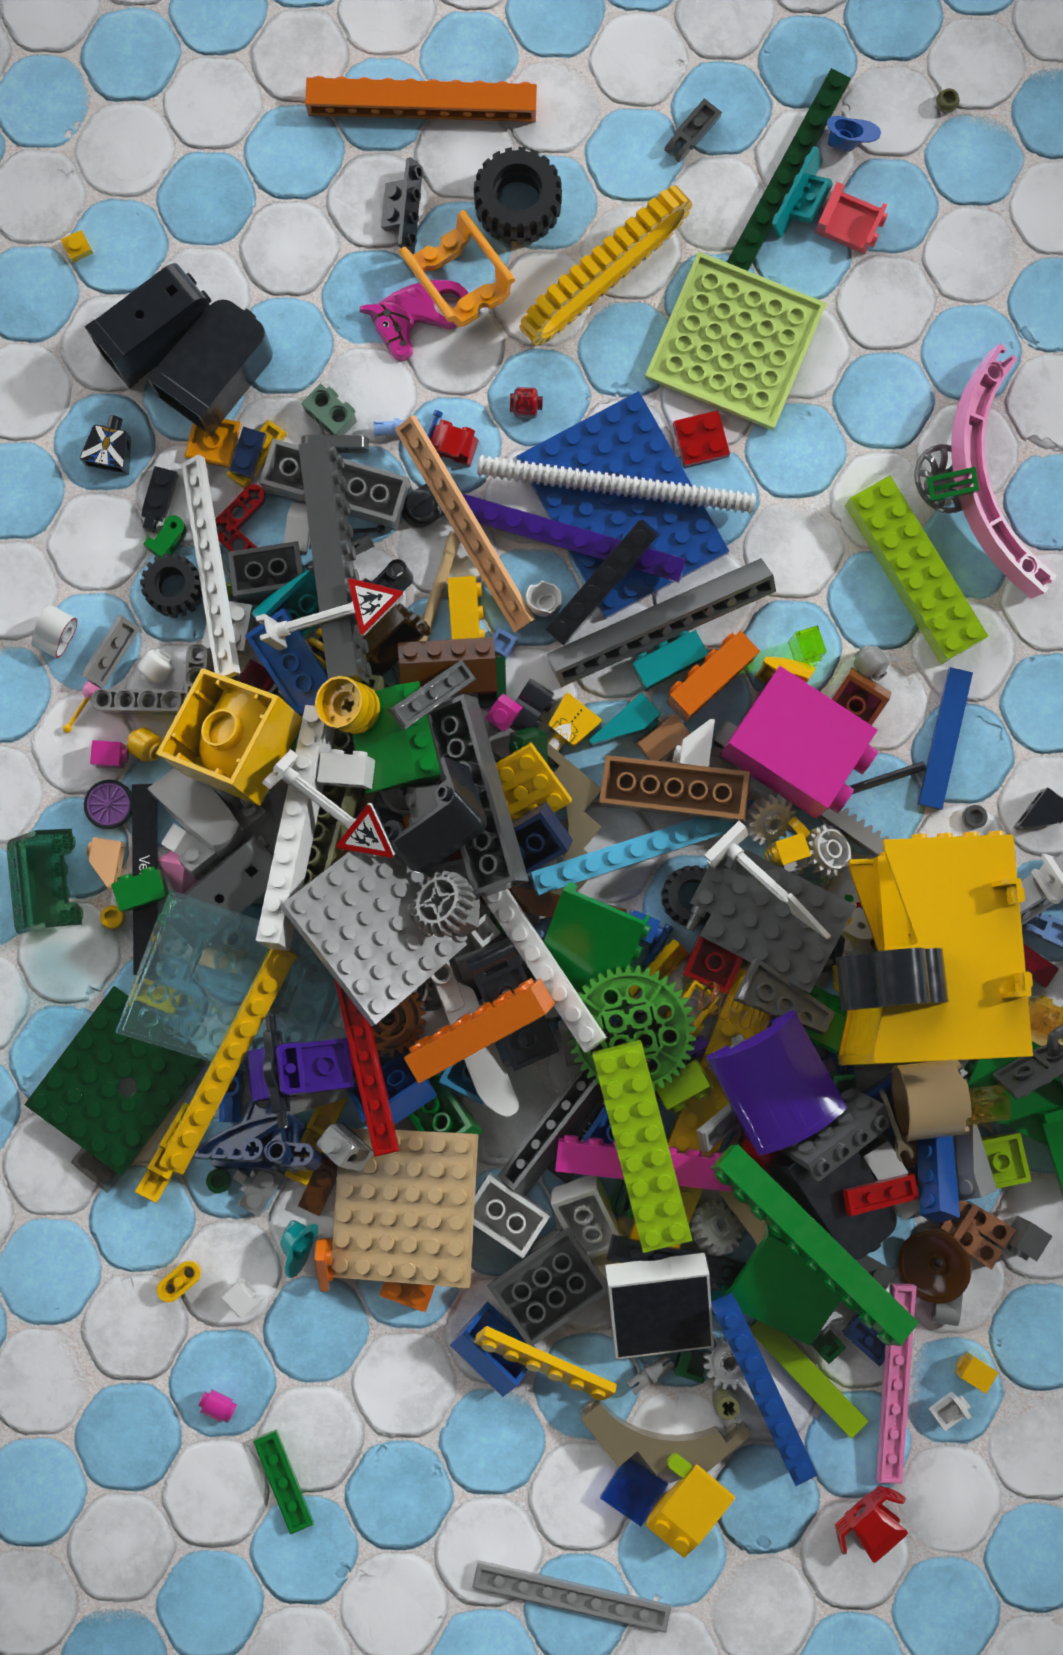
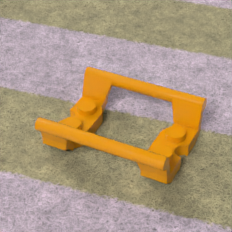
M465 210L458 213L456 228L441 237V244L438 247L428 245L415 254H412L407 247L399 250V254L447 321L454 322L457 327L466 326L479 318L478 312L480 309L489 308L492 310L503 303L510 295L511 284L515 282L514 276ZM472 235L494 265L496 282L484 284L462 297L456 307L452 309L424 272L435 271L457 258L471 240Z

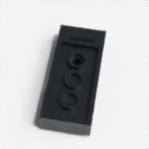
M512 941L466 960L484 1003L490 1001L493 1004L492 1002L499 995L503 994L504 989H511L512 993H514V989L528 980ZM545 1016L536 1019L501 1039L514 1071L560 1052Z

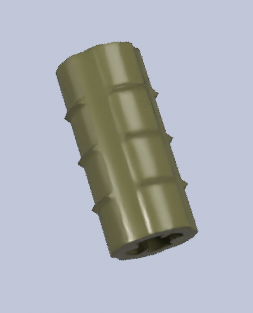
M722 1386L717 1387L712 1394V1402L716 1412L725 1420L735 1419L740 1413V1404L735 1393L728 1387L726 1390Z

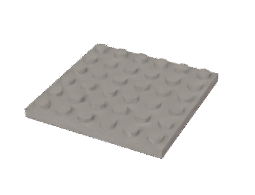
M349 851L279 907L368 1023L373 1026L473 939L469 934L463 937L456 933H453L452 936L445 935L443 938L431 936L420 929L418 923L413 919L415 915L411 910L415 907L412 901L418 897L416 892H420L422 889L421 883H427L428 876L425 872L418 873L410 870L396 854L393 858Z

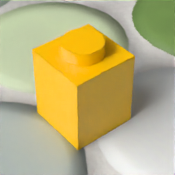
M968 1351L956 1363L957 1369L955 1373L985 1394H987L999 1374L994 1368Z

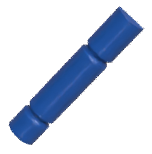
M667 923L665 924L658 941L653 943L648 951L649 953L640 964L641 967L646 968L648 963L650 964L655 960V957H657L669 935L674 930L672 926Z

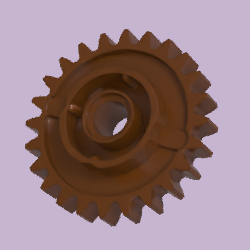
M418 992L410 994L390 1011L394 1014L391 1022L384 1023L380 1020L372 1026L377 1050H380L381 1057H384L386 1051H389L391 1057H394L395 1050L403 1054V1047H411L410 1042L412 1040H419L416 1034L424 1033L420 1025L426 1024L427 1021L421 1018V1016L427 1014L424 1009H420L424 1001H416L420 995Z

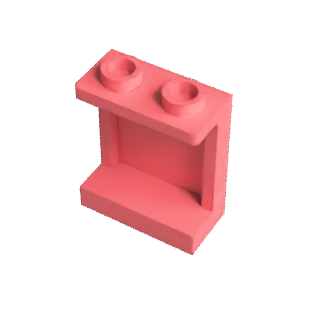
M836 182L815 233L866 254L868 247L873 248L879 236V234L875 233L877 227H883L888 214L884 211L888 204L883 203L881 208L844 193L845 185Z

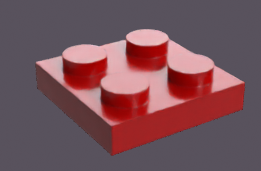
M719 410L673 421L684 468L730 456Z

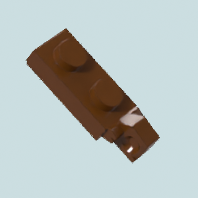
M323 1157L321 1166L313 1172L298 1204V1207L317 1216L321 1215L337 1180L338 1166L329 1157Z

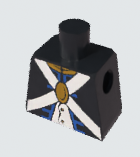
M109 415L107 426L94 425L80 455V460L85 466L129 475L131 437L127 431L121 430L122 418Z

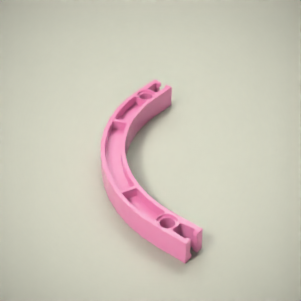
M1000 343L983 358L969 379L959 400L951 439L953 471L976 467L980 492L958 497L964 515L974 536L996 567L1032 599L1044 594L1048 587L1042 585L1051 583L1056 575L1039 561L1012 531L995 499L986 465L985 433L990 407L999 386L1017 361L1014 355H1011L1003 362L1001 360L999 362L996 361L999 353L1003 354L1006 351V347ZM972 474L954 478V481L972 478ZM973 484L956 487V490L973 487Z

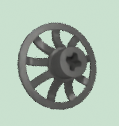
M934 445L926 449L916 462L914 471L916 488L921 498L934 510L948 514L960 512L963 509L958 497L950 498L955 507L947 508L943 507L945 500L938 501L936 504L931 502L927 496L930 495L927 477L953 472L952 465L946 469L948 452H951V445ZM936 451L941 452L939 467L935 458L931 455V453ZM925 459L930 463L931 472L920 470ZM920 476L926 477L924 490L921 485ZM954 478L933 483V486L935 487L943 484L952 483L955 481ZM956 488L935 492V495L955 491Z

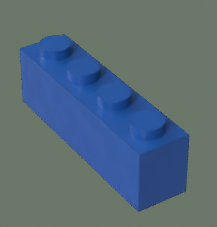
M955 1136L916 1140L920 1216L937 1222L960 1218Z

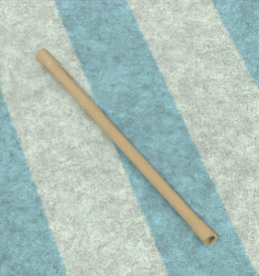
M450 531L443 549V556L422 617L430 628L432 627L453 560L461 543L453 531ZM423 636L419 641H427L428 636ZM364 792L355 819L361 814L368 803H372L374 807L377 792L366 795Z

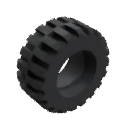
M512 147L505 148L504 153L497 151L492 154L493 159H486L482 163L483 169L478 170L473 188L476 216L478 221L482 222L483 229L486 232L492 231L493 238L499 240L501 237L504 239V243L511 244V241H517V245H524V241L529 240L530 243L537 241V236H546L548 229H552L557 223V217L560 216L562 182L555 165H550V159L545 155L540 157L538 151L531 149L530 152L525 151V147H518V150H512ZM522 182L535 188L540 198L532 207L515 211L501 205L496 199V195L505 185Z

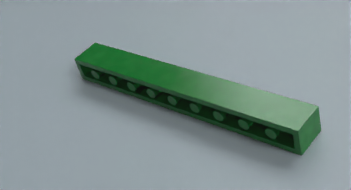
M738 1144L729 1146L711 1166V1169L715 1172V1178L723 1185H728L733 1190L732 1194L740 1202L746 1203L751 1208V1213L758 1220H764L770 1226L769 1231L775 1237L782 1238L788 1244V1250L795 1256H800L806 1262L805 1266L814 1274L818 1273L824 1279L823 1284L832 1292H837L842 1297V1303L860 1315L859 1319L863 1324L879 1333L877 1337L888 1346H901L919 1322Z

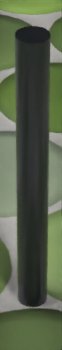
M922 761L849 785V787L854 789L852 794L925 771L926 766Z

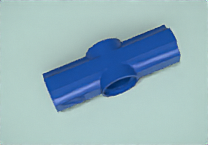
M241 1065L233 1078L236 1082V1089L233 1092L227 1090L219 1105V1122H241V1097L244 1085Z

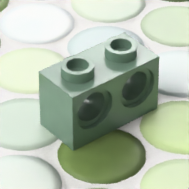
M320 383L301 403L303 409L330 435H345L357 422L354 414L356 411L348 402L343 404L338 399V394L330 386L326 388ZM324 399L328 401V403L323 407L317 406V403L320 400ZM337 415L345 416V419L341 422L334 421Z

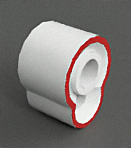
M52 605L48 606L38 618L31 642L32 646L55 658L61 657L76 631L77 618Z

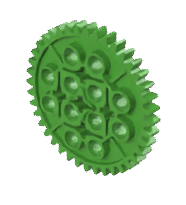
M627 965L625 972H623L620 966H617L615 974L610 968L607 970V977L600 972L598 974L599 981L594 978L589 980L592 987L586 984L582 987L586 994L578 992L583 1003L598 1022L601 1030L604 1032L606 1026L609 1033L613 1032L610 1042L606 1038L599 1044L606 1049L616 1046L617 1039H624L629 1043L640 1040V1036L643 1034L650 1035L653 1043L651 1045L642 1044L646 1059H654L658 1064L656 1069H649L654 1092L656 1084L664 1088V1079L671 1083L673 1082L672 1073L679 1076L681 1072L678 1067L686 1068L687 1064L683 1059H691V1055L686 1050L691 1051L695 1047L689 1043V1041L696 1040V1036L690 1034V1032L695 1031L697 1026L690 1024L696 1017L688 1015L693 1010V1007L684 1006L689 1000L688 997L680 998L683 990L674 991L676 982L674 981L668 985L667 975L659 979L658 970L654 975H650V967H647L644 973H642L640 965L636 967L635 971H632L631 966ZM633 985L639 986L642 989V996H632L630 994V987ZM606 991H615L618 994V1000L615 1002L608 1001L605 996ZM624 1000H627L628 1004H634V1006L630 1007L629 1012H626L625 1008L619 1007L623 1004ZM662 1005L669 1006L672 1014L668 1017L662 1016L659 1013V1007ZM635 1011H645L648 1019L638 1021L635 1018ZM614 1014L620 1015L623 1019V1024L620 1026L613 1025L610 1017ZM653 1018L656 1020L657 1023L662 1024V1026H660L658 1035L657 1031H655V1028H650L649 1026L652 1024ZM629 1025H632L634 1029H638L634 1035H631L629 1031H625ZM568 1029L566 1031V1034L573 1036L571 1031ZM666 1030L675 1031L677 1039L674 1041L667 1040L664 1037V1032ZM573 1036L568 1040V1044L575 1045L570 1051L571 1054H579L575 1059V1063L583 1062L580 1070L589 1069L587 1078L595 1075V1084L597 1085L600 1082L593 1059V1051L584 1052Z

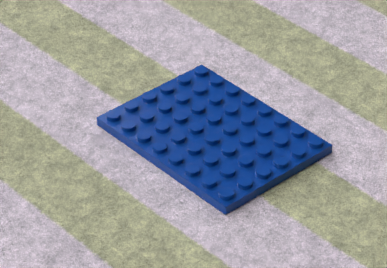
M639 391L516 456V459L521 460V463L528 461V464L535 462V465L542 463L543 466L550 464V467L557 465V468L564 466V469L569 467L572 470L578 468L579 471L586 469V472L593 470L594 473H598L600 471L604 475L607 472L611 476L614 473L618 477L621 474L625 478L628 475L633 479L636 476L640 480L643 477L647 481L650 478L654 482L660 480L661 483L667 481L668 484L674 482L675 485L681 483L683 486L689 484L692 487L690 480ZM533 482L531 484L549 518L558 522L623 540L639 520L646 521L661 535L650 549L687 560L681 579L729 553L728 547L704 505L697 507V504L690 506V503L682 505V502L675 504V501L668 503V500L661 502V499L653 501V498L646 500V497L639 499V496L631 498V495L624 497V494L617 496V493L610 495V492L602 494V491L595 493V490L588 492V489L581 491L580 488L573 490V487L566 489V486L559 488L558 485L551 487V484H547V486H544V483L537 485L536 482ZM568 551L585 583L604 562ZM632 569L599 608L605 619L674 582Z

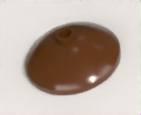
M924 1229L908 1237L900 1248L898 1269L904 1284H914L917 1286L916 1296L929 1303L944 1304L957 1299L967 1289L972 1276L971 1260L964 1246L954 1236L937 1229ZM936 1258L941 1259L943 1265H938L936 1263Z

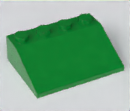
M419 681L394 685L375 691L380 702V712L377 721L366 732L352 734L355 751L367 752V756L375 760L372 789L364 788L365 795L435 782L441 775L427 714L402 731L388 712L392 707L420 689Z

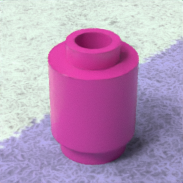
M212 1389L210 1393L205 1392L198 1406L202 1407L200 1413L220 1423L222 1421L228 1423L237 1404L232 1402L233 1399Z

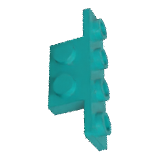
M813 146L811 152L806 156L804 165L799 174L795 176L789 193L783 199L782 206L773 217L772 226L777 237H783L792 219L812 224L833 186L831 179L816 176L823 163L818 147Z

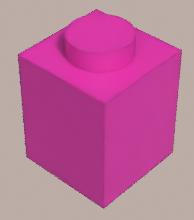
M502 694L496 700L485 719L505 732L512 725L523 707L505 694Z
M92 740L91 765L95 767L124 769L125 763L129 760V751L126 749L125 744L122 742Z

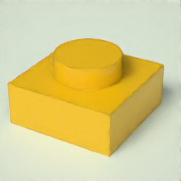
M82 230L61 239L72 263L93 254Z

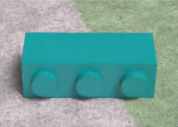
M696 630L690 633L689 631H683L676 636L677 640L671 643L664 641L655 647L656 651L650 654L644 652L634 658L635 662L632 664V669L644 691L704 661L708 651Z

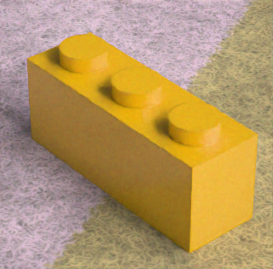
M476 576L447 578L452 639L485 638V629H480L479 620H484L483 606H478V597H482L481 583H476Z
M804 833L776 841L765 847L766 852H764L765 860L779 867L811 856Z

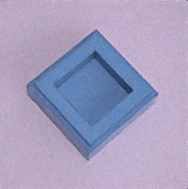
M497 627L492 635L494 637L495 654L505 656V660H507L518 638Z

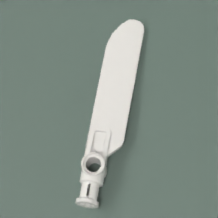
M448 961L441 967L449 971L448 977L444 980H438L435 972L431 978L451 1025L466 1013L471 1015L480 1005L472 988L456 981ZM495 1042L465 1058L464 1061L474 1086L483 1102L494 1112L505 1117L517 1113L519 1102Z

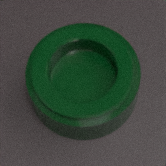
M221 1168L212 1170L206 1178L208 1189L214 1193L226 1191L232 1182L231 1174L226 1169Z

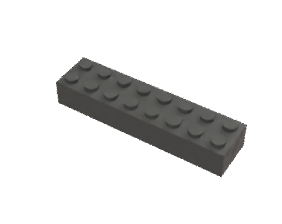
M462 694L443 702L427 713L442 782L447 780L440 758L444 756L469 767L487 819L486 828L480 835L462 846L460 850L470 885L474 889L472 893L474 896L487 897L529 880L478 699Z

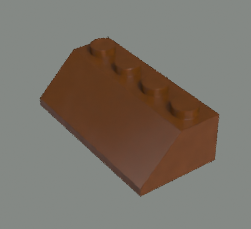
M494 637L398 643L400 684L419 681L420 687H423L462 659L476 679L453 696L497 693Z

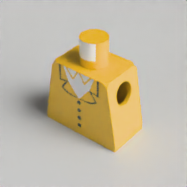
M567 692L548 724V729L554 735L547 744L549 743L557 751L565 743L574 749L602 724V719Z

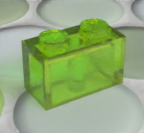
M818 625L795 632L788 641L793 659L813 667L817 666V663L821 662L822 657L827 653Z

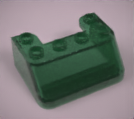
M72 829L34 830L8 841L7 861L14 927L18 934L60 930L82 925L83 909L77 902H69L70 888L67 886L66 878L68 866L64 859V856L70 854L76 845Z

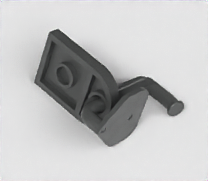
M1063 1024L1050 1032L1047 1045L1033 1050V1056L1020 1057L991 1073L994 1081L1016 1100L1029 1095L1031 1091L1042 1085L1049 1084L1056 1077L1059 1078L1063 1087V1045L1058 1042L1060 1038L1063 1041Z

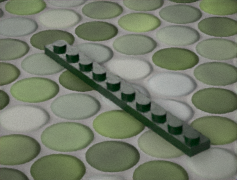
M832 68L830 69L730 254L727 263L749 271L773 227L774 215L778 213L782 206L783 199L789 193L795 176L799 174L804 165L806 156L811 152L813 146L816 147L827 126L828 118L833 115L851 81L850 77Z

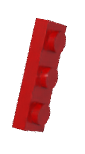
M911 1173L843 1189L846 1212L850 1216L919 1199L915 1175Z

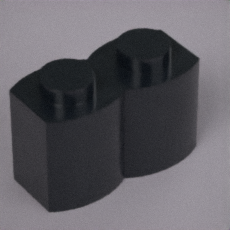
M530 678L515 701L523 708L512 725L520 730L532 727L538 729L543 722L540 719L544 711L548 713L556 702L552 699L554 693Z

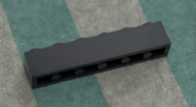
M639 520L545 630L562 645L567 644L661 535L646 521Z

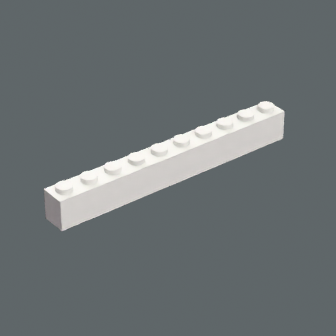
M305 705L295 751L299 756L294 762L292 769L299 773V777L322 794L324 784L317 782L320 754L330 753L335 728L326 725L320 720L315 706ZM288 785L256 936V942L266 948L290 951L295 927L279 906L303 888L320 807L293 785Z

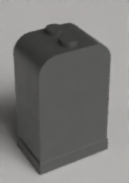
M252 834L236 850L228 854L165 908L163 916L196 952L266 891L273 854L268 850L270 844L262 835L257 837L255 834Z

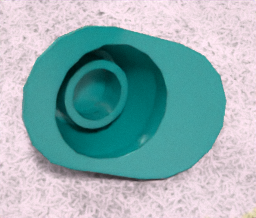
M291 1220L286 1227L280 1241V1246L283 1253L287 1256L285 1274L288 1278L297 1276L305 1266L313 1242L318 1234L319 1227L317 1224L306 1226L296 1220Z

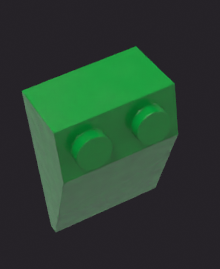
M437 1073L428 1078L438 1096L408 1115L417 1130L481 1135L483 1130L455 1092L439 1083L442 1076Z

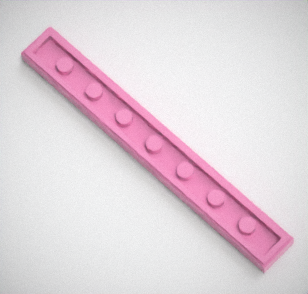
M890 1283L889 1293L914 1317L917 1286L914 1284ZM913 1331L901 1346L885 1345L876 1481L878 1483H902Z

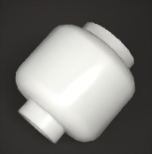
M161 649L149 650L137 665L141 673L140 678L150 685L152 683L162 684L174 669L173 659Z

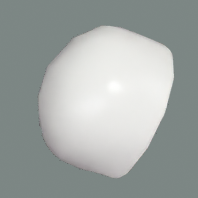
M541 581L534 586L531 584L525 594L527 606L539 617L551 616L558 612L562 606L561 590L552 583Z

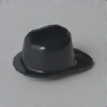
M424 484L408 495L402 513L404 520L410 526L416 528L426 527L445 515L427 484Z

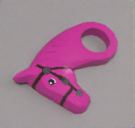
M430 280L440 295L451 293L461 299L468 294V291L460 283L447 280ZM421 283L404 287L392 293L378 304H367L359 307L360 313L371 316L378 334L391 355L398 361H406L413 355L410 334L415 322L445 329L457 327L454 322H448L445 316L436 312L434 308L435 302Z

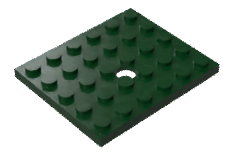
M113 986L24 1105L120 1176H124L211 1058V1055L140 1003L130 998L122 990ZM127 1077L134 1079L137 1087L136 1092L130 1097L121 1095L118 1089L120 1081Z

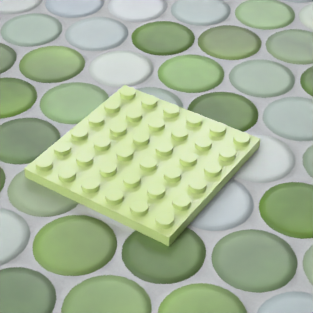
M698 251L644 379L774 431L827 303Z

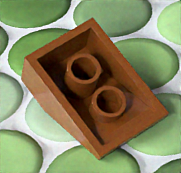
M851 667L831 699L872 726L890 700L892 692L875 681L864 677L859 671Z

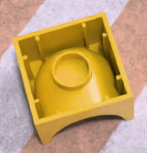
M202 668L156 754L185 776L260 806L269 790L262 782L274 770L273 767L289 752L301 728L302 717L277 695Z

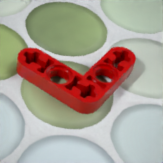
M253 484L246 487L215 519L216 528L219 525L222 527L227 525L225 528L231 535L228 539L224 533L220 532L218 540L230 552L235 551L233 543L238 539L245 541L244 549L257 548L239 529L266 502V494L259 485ZM252 492L255 494L259 492V500H251L250 494ZM243 500H245L246 503L249 502V505L251 507L250 509H248L245 503L242 502ZM236 507L244 508L245 514L242 518L237 519L232 516V512Z

